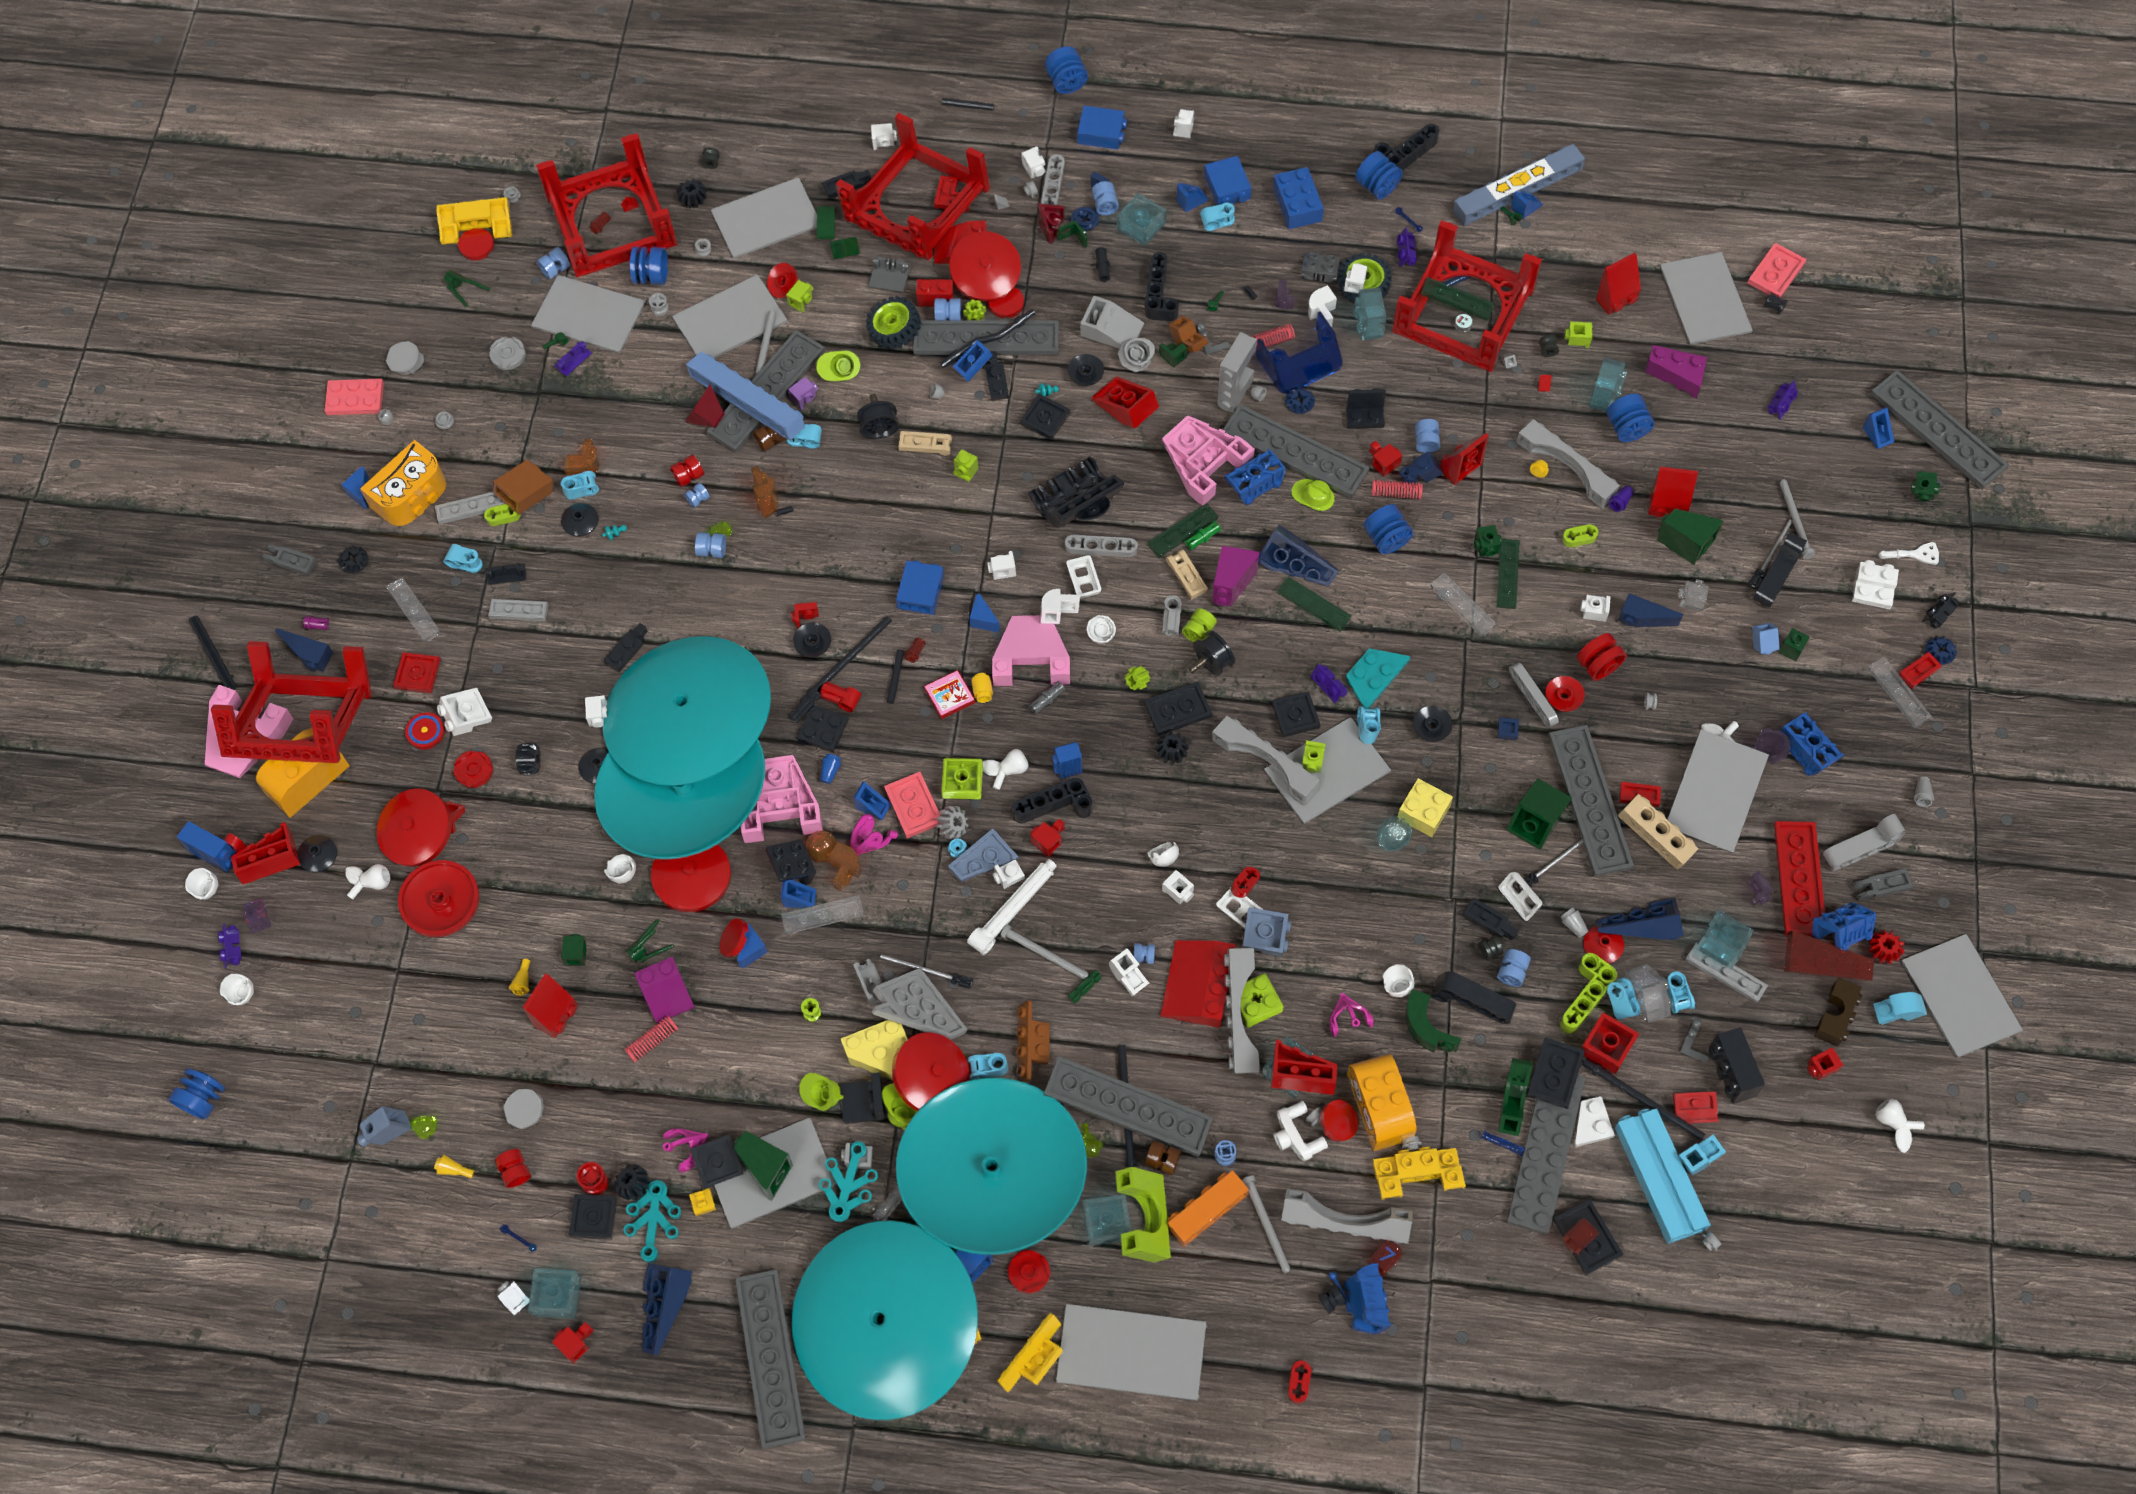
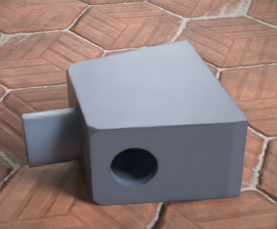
M382 1106L360 1123L363 1133L357 1137V1140L363 1147L369 1143L384 1145L408 1132L412 1127L405 1111Z

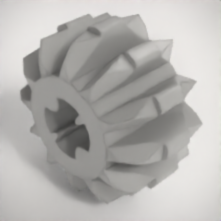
M946 806L943 810L938 811L940 816L935 819L939 824L935 827L940 828L939 834L944 835L947 839H958L966 833L965 828L969 827L966 821L969 818L964 816V810H960L958 806Z

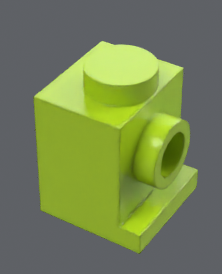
M798 280L786 294L788 305L803 313L805 311L804 306L812 299V291L814 290L812 285Z
M1570 322L1569 328L1565 329L1564 339L1568 340V345L1586 346V348H1589L1592 340V323Z
M961 449L954 459L955 470L953 475L970 482L979 469L978 457Z
M1306 740L1302 766L1309 773H1321L1326 744Z

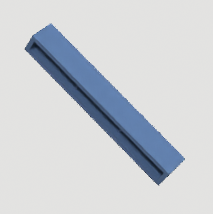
M701 351L686 364L691 378L705 387L711 384L716 394L789 441L805 428L803 415L798 410H793L785 402L782 403L773 394L766 393L763 388L755 386L749 379H744L735 370H730L724 363H719L711 355Z

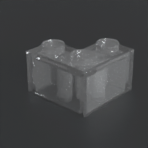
M1648 964L1625 971V976L1631 981L1635 996L1640 1005V1016L1647 1023L1671 1016L1670 1008L1672 1004L1667 996L1668 983L1665 978H1662Z

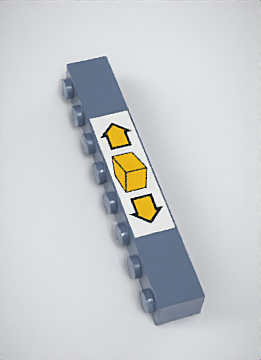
M1574 144L1568 147L1565 146L1553 154H1548L1543 159L1535 160L1524 168L1521 167L1509 175L1502 176L1499 180L1489 182L1480 189H1475L1465 196L1458 197L1454 202L1453 212L1461 223L1466 226L1499 210L1502 206L1505 207L1511 204L1516 191L1534 193L1582 170L1585 158Z

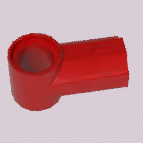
M828 681L824 683L820 693L821 698L838 704L841 709L847 712L854 711L862 696L858 690L852 687L843 688Z

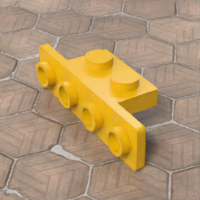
M1052 1313L1042 1321L1025 1346L1016 1354L1011 1364L1002 1372L997 1382L1005 1391L1009 1392L1021 1376L1037 1386L1063 1352L1058 1345L1050 1341L1051 1337L1061 1326L1059 1320Z

